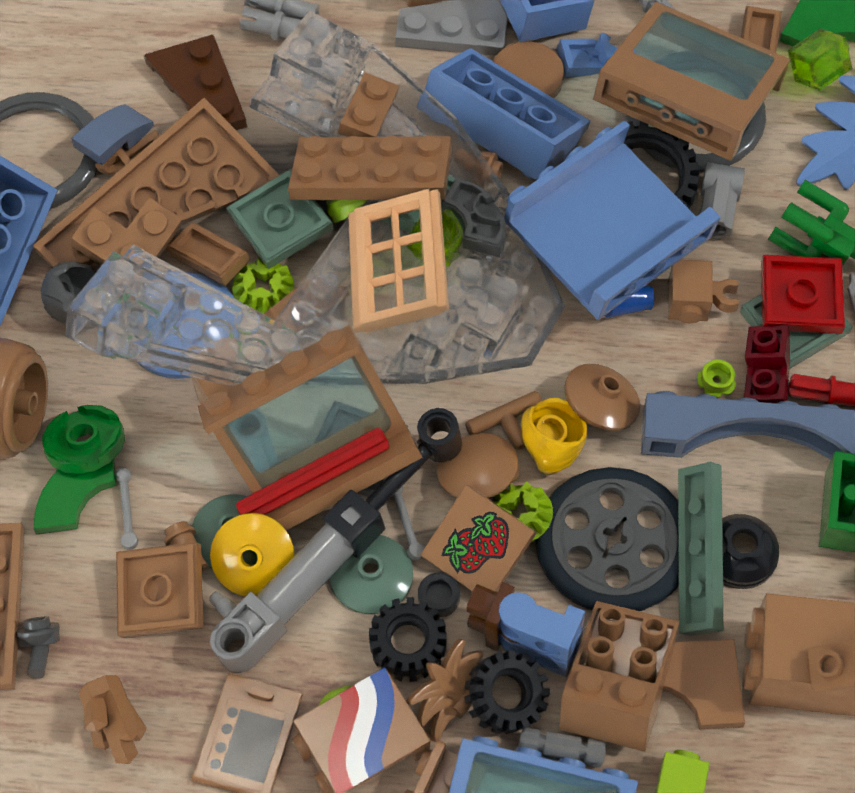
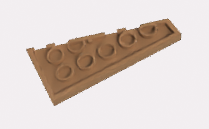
M203 98L33 245V248L51 268L59 263L69 261L90 265L95 261L72 247L71 237L93 206L128 228L144 203L151 197L182 218L181 225H184L233 204L278 177L279 174Z

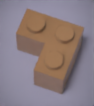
M149 197L128 228H126L93 206L71 237L72 247L137 290L180 229L182 218Z

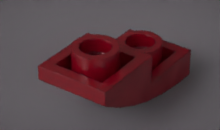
M789 325L749 327L745 351L747 375L743 398H753L758 402L776 404L787 401L790 366Z

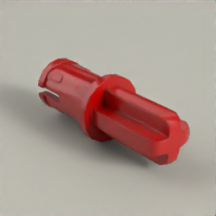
M793 374L789 380L788 394L790 397L824 402L831 405L855 407V383L836 380V376L833 375L826 379Z

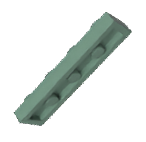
M707 462L678 469L679 634L687 636L724 631L722 465Z

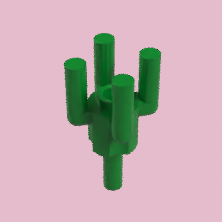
M805 179L797 193L827 210L830 214L826 219L821 216L817 218L791 202L781 218L808 233L807 236L812 238L813 241L808 246L777 227L774 228L767 240L794 256L821 257L822 254H825L830 258L842 259V265H844L849 257L855 259V229L843 222L849 213V206Z

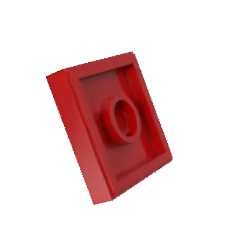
M763 255L761 260L762 326L789 325L790 331L843 333L845 318L842 259Z

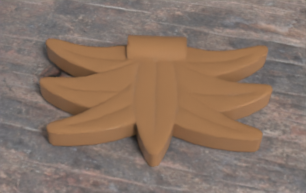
M457 639L448 651L442 666L431 662L426 664L431 680L418 687L406 699L407 704L410 705L422 701L417 716L421 726H425L434 716L430 730V740L433 742L440 740L444 729L455 716L462 718L472 706L471 703H465L464 697L469 695V690L464 689L465 683L472 678L469 673L484 653L482 651H472L462 655L466 644L464 639Z

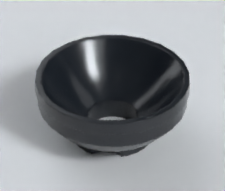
M733 514L723 517V584L735 589H749L765 583L772 576L779 560V544L776 535L765 522L754 516ZM738 533H747L755 539L756 549L749 553L740 552L733 546L732 537Z

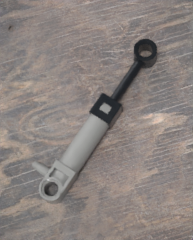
M434 408L422 414L417 425L420 438L417 444L423 458L389 475L366 500L354 490H349L322 518L325 525L256 596L250 592L236 605L218 591L210 595L209 602L224 617L212 631L210 638L211 648L226 669L231 672L242 673L253 668L287 632L285 624L352 555L358 558L386 529L379 512L385 503L428 459L443 463L451 461L459 454L462 448V439L457 418L452 412L443 408ZM444 431L449 433L443 439L436 440L431 438L436 432ZM237 639H245V643L240 650L233 653L227 652L231 642Z

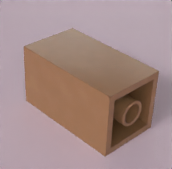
M766 593L760 608H753L751 622H747L745 629V648H752L750 662L745 663L743 671V689L750 690L749 704L855 716V687L821 694L814 692L811 687L808 650L810 648L855 639V603Z

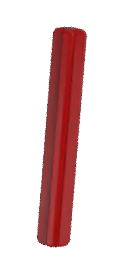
M375 428L238 501L236 504L239 515L245 513L266 515L387 451L390 448L389 441L380 428Z

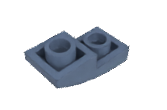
M123 104L108 110L92 120L71 139L74 148L103 165L122 146L127 149L133 147L154 127V123L128 105Z

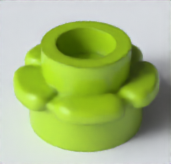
M715 359L705 364L703 370L698 372L697 383L699 387L704 388L705 394L719 398L722 394L729 395L734 391L736 387V381H734L736 374L728 362ZM713 378H719L720 382H714Z

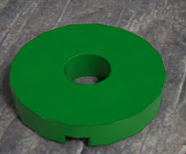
M83 405L77 407L78 411L68 414L65 411L56 416L47 425L42 436L44 453L50 464L64 473L74 474L96 471L109 464L121 452L125 443L123 425L113 410L99 405ZM92 435L85 441H76L81 436Z

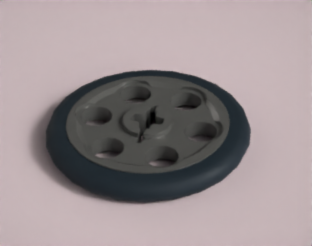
M607 467L588 470L573 476L556 488L550 495L549 499L553 507V518L549 528L542 536L535 540L538 560L547 578L562 595L577 605L593 610L596 601L636 611H643L659 604L679 586L678 500L664 485L648 475L631 469ZM609 492L616 493L622 498L623 505L616 510L606 509L600 502L601 496ZM643 511H652L659 516L660 524L652 529L642 527L637 520V516ZM572 512H579L587 517L589 524L584 529L574 530L566 524L565 518ZM624 521L620 540L622 543L617 542L614 547L611 546L606 558H603L608 545V537L606 535L612 536L614 532L618 531L621 523ZM647 549L657 550L661 553L664 562L655 568L647 567L640 560V554ZM576 550L586 552L591 559V563L584 569H576L569 564L567 560L568 555ZM614 569L621 570L628 576L629 582L622 588H613L605 580L606 573Z

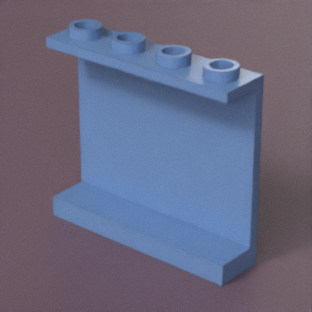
M625 120L612 129L610 127L604 128L598 133L593 142L585 148L582 146L575 148L569 153L565 161L557 167L549 166L544 169L536 181L525 187L522 185L516 188L506 200L508 204L504 214L505 223L597 320L710 239L721 218L711 207L695 216L624 144L630 127Z

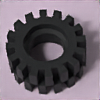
M406 597L407 603L400 604V600L397 598L392 600V607L388 608L384 604L380 608V615H374L371 621L372 628H369L370 650L376 666L385 667L389 674H394L395 680L402 681L403 676H407L409 681L413 682L417 681V675L422 674L424 678L430 676L426 666L428 662L441 665V658L445 657L446 625L444 619L439 618V611L435 607L431 610L428 608V602L421 599L420 604H415L414 597ZM405 625L419 628L425 637L423 646L411 654L397 651L391 643L393 633L399 627Z
M508 650L504 653L498 652L479 662V665L474 667L469 673L472 678L465 683L464 689L469 690V695L464 697L465 703L472 704L473 710L469 711L472 718L478 716L481 719L478 725L482 728L491 727V732L496 734L505 732V734L514 733L530 727L531 724L537 722L542 717L540 713L546 711L549 703L544 702V698L550 696V688H543V682L548 681L546 673L538 674L537 669L541 665L537 661L528 662L529 655L525 653L516 655L514 650ZM499 676L513 678L521 688V700L514 709L501 707L493 697V684Z

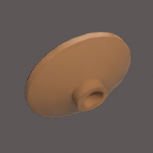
M583 364L574 368L566 378L564 385L566 399L573 411L588 424L602 430L620 431L630 427L639 416L640 400L631 383L617 371L599 364Z

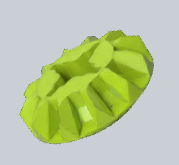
M257 257L255 262L246 264L233 277L232 292L237 304L253 314L264 315L266 311L294 290V279L287 265L283 266L278 263L268 269L260 257ZM255 278H260L264 282L269 280L271 292L263 287L255 289Z
M527 481L524 485L515 486L510 484L507 489L494 496L493 502L512 514L510 509H517L519 504L524 501L528 513H521L519 520L537 531L532 540L534 541L542 536L551 524L553 518L551 500L545 494L542 487H533Z

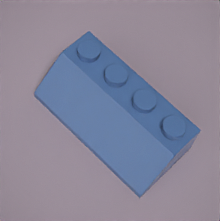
M471 48L431 69L419 108L431 114L434 120L447 124L460 132L465 139L476 142L492 153H497L498 159L505 160L521 170L523 175L535 180L547 167H557L565 161L591 122L589 119Z
M0 156V326L57 192V189Z

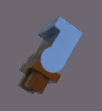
M502 582L498 592L477 584L466 607L467 612L470 613L467 627L485 634L486 647L498 651L501 645L505 651H516V655L525 653L530 656L528 662L537 661L542 668L566 677L582 641L585 611L568 605L565 614L562 615L537 605L533 598L525 593H514L515 587Z

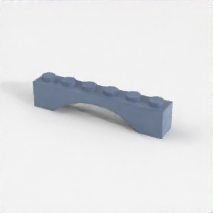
M670 391L647 393L642 418L641 454L682 458L696 448L719 439L740 435H764L787 439L807 446L831 460L835 451L855 454V410L840 409L838 406L831 404L818 407L800 406L793 401H782L776 404L758 402L753 398L727 400L718 399L716 396L709 394L691 397L679 396Z

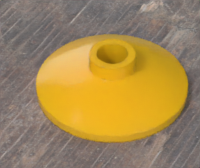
M245 513L228 520L217 531L210 550L211 565L217 579L231 592L245 597L250 592L256 596L295 556L293 542L287 530L275 519L259 513ZM244 551H254L258 557L257 563L253 565L247 564L243 560Z

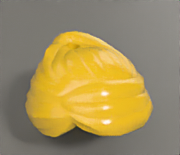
M558 397L547 398L538 402L535 406L526 409L522 417V438L541 473L545 475L556 474L568 468L579 457L586 442L587 425L573 411L568 401Z

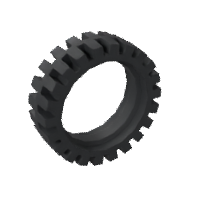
M633 121L627 122L630 127L624 144L629 149L644 148L656 150L668 157L676 166L679 176V186L675 195L690 210L698 189L699 164L696 162L694 149H689V142L655 127H649L648 124L640 121L639 126H634Z

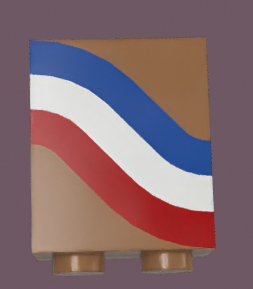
M385 667L293 721L297 735L291 738L302 760L305 762L311 758L319 773L313 775L322 793H348L406 757L412 755L414 760L418 761L425 749L431 751L429 737Z

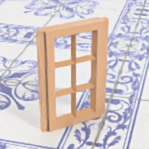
M438 189L418 191L354 209V212L348 213L353 329L356 333L362 331L368 333L443 314L442 311L449 310L441 198ZM419 210L421 232L400 237L399 215ZM391 218L392 239L372 244L371 223ZM421 242L423 265L402 271L401 247ZM393 250L394 273L373 278L372 255ZM424 276L425 299L404 305L403 281ZM395 283L396 307L375 312L374 288Z

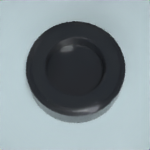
M430 574L419 585L418 602L420 604L421 599L428 602L430 610L435 607L439 611V618L446 617L452 614L459 605L460 587L457 581L448 574Z

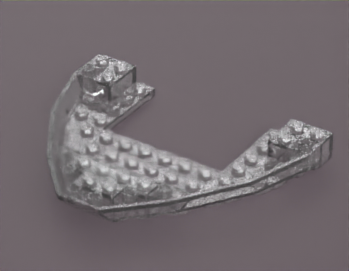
M309 10L274 53L270 75L251 97L250 108L305 137H346L338 133L339 125L364 73L366 72L399 85L396 99L378 137L451 136L452 153L449 176L469 181L484 189L493 197V202L504 215L508 204L506 200L510 194L457 117L374 43ZM367 200L361 207L385 200ZM347 218L275 320L143 249L132 245L124 256L113 251L68 306L66 337L104 357L116 359V357L141 362L140 365L151 368L158 366L180 371L182 375L236 386L242 383L250 374L264 371L281 362L289 353L301 351L320 341L328 332L340 330L350 325L384 387L427 384L531 366L562 314L565 304L549 268L505 223L506 240L501 257L464 249L462 239L455 253L444 248L449 310L442 311L443 314L368 333L364 331L356 333L353 329L349 218ZM383 220L371 223L372 244L392 239L391 224ZM399 228L400 237L412 234ZM421 242L401 247L402 271L423 265ZM393 250L372 255L373 278L394 273ZM424 276L403 281L404 305L425 299ZM395 283L374 288L375 312L396 307ZM350 358L297 387H367Z

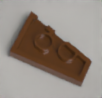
M214 34L144 54L145 62L149 68L159 74L164 80L166 87L172 93H176L184 102L188 111L205 98L235 130L247 127L246 117Z

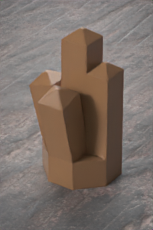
M104 675L87 682L78 692L84 708V729L91 731L94 747L108 749L110 747L116 763L130 764L138 754L133 741L141 740L147 728L127 698L119 676Z

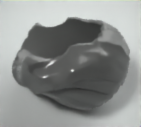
M76 261L59 263L49 270L42 282L41 298L44 308L53 319L62 323L78 324L80 326L100 324L106 320L113 306L112 276L102 275L86 263Z

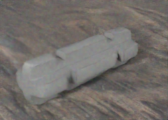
M532 728L522 729L519 747L537 750L543 753L545 758L583 760L585 765L601 767L603 765L606 745L603 741L588 739V742H581V737L547 731L546 735L540 734V730Z

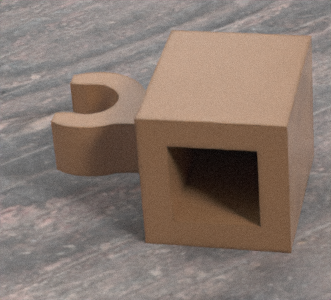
M681 259L670 270L668 319L680 320L683 323L689 324L708 321L712 303L719 310L726 313L737 311L739 299H729L724 294L737 293L739 282L733 279L713 281L712 261Z

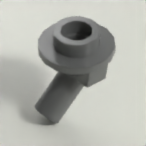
M49 616L24 620V627L16 631L20 646L32 647L27 675L32 678L44 677L49 644H55L60 641V626L58 623H50Z

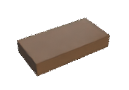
M746 6L741 38L776 53L782 11Z
M191 222L167 246L172 257L223 286H226L250 261L247 251L194 222Z

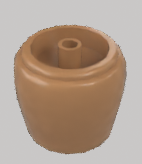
M0 338V458L9 459L29 448L40 431L48 400V375L44 361L33 347L14 340Z

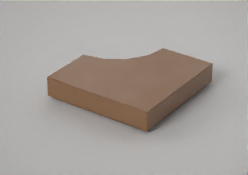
M735 639L675 642L663 691L670 692L685 701L694 712L699 729L740 728L745 724Z

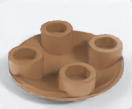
M486 433L462 437V448L459 454L451 461L438 462L437 476L441 486L445 491L457 498L465 485L471 486L487 498L493 497L516 481L520 474L518 457L513 446L499 436Z

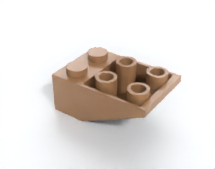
M596 601L561 695L559 730L645 752L656 719L680 621Z

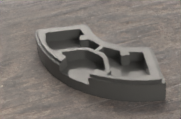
M456 177L445 196V200L441 202L442 213L455 218L463 226L464 234L462 241L464 249L501 257L506 240L503 213L500 212L493 202V197L474 183Z

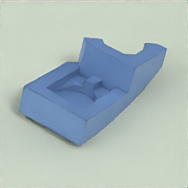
M602 32L598 41L595 39H560L556 50L563 63L564 77L599 74L602 67L618 49L609 43L611 37Z

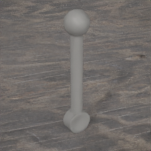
M120 468L116 471L115 478L120 483L124 534L121 537V543L125 549L132 550L137 547L138 539L136 534L133 533L128 487L131 472L127 468Z
M402 486L393 496L410 545L407 548V555L412 560H419L422 557L420 554L424 550V546L416 540L402 497Z

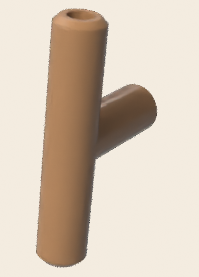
M533 391L466 421V429L472 435L479 434L501 424L514 449H523L526 446L522 438V428L516 417L523 414L526 409L542 401V398L537 391Z

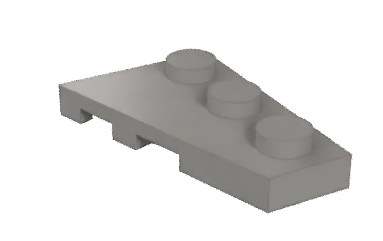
M451 0L402 8L399 11L395 45L396 47L461 53L471 48L482 55L496 56L505 46L508 17L500 0Z

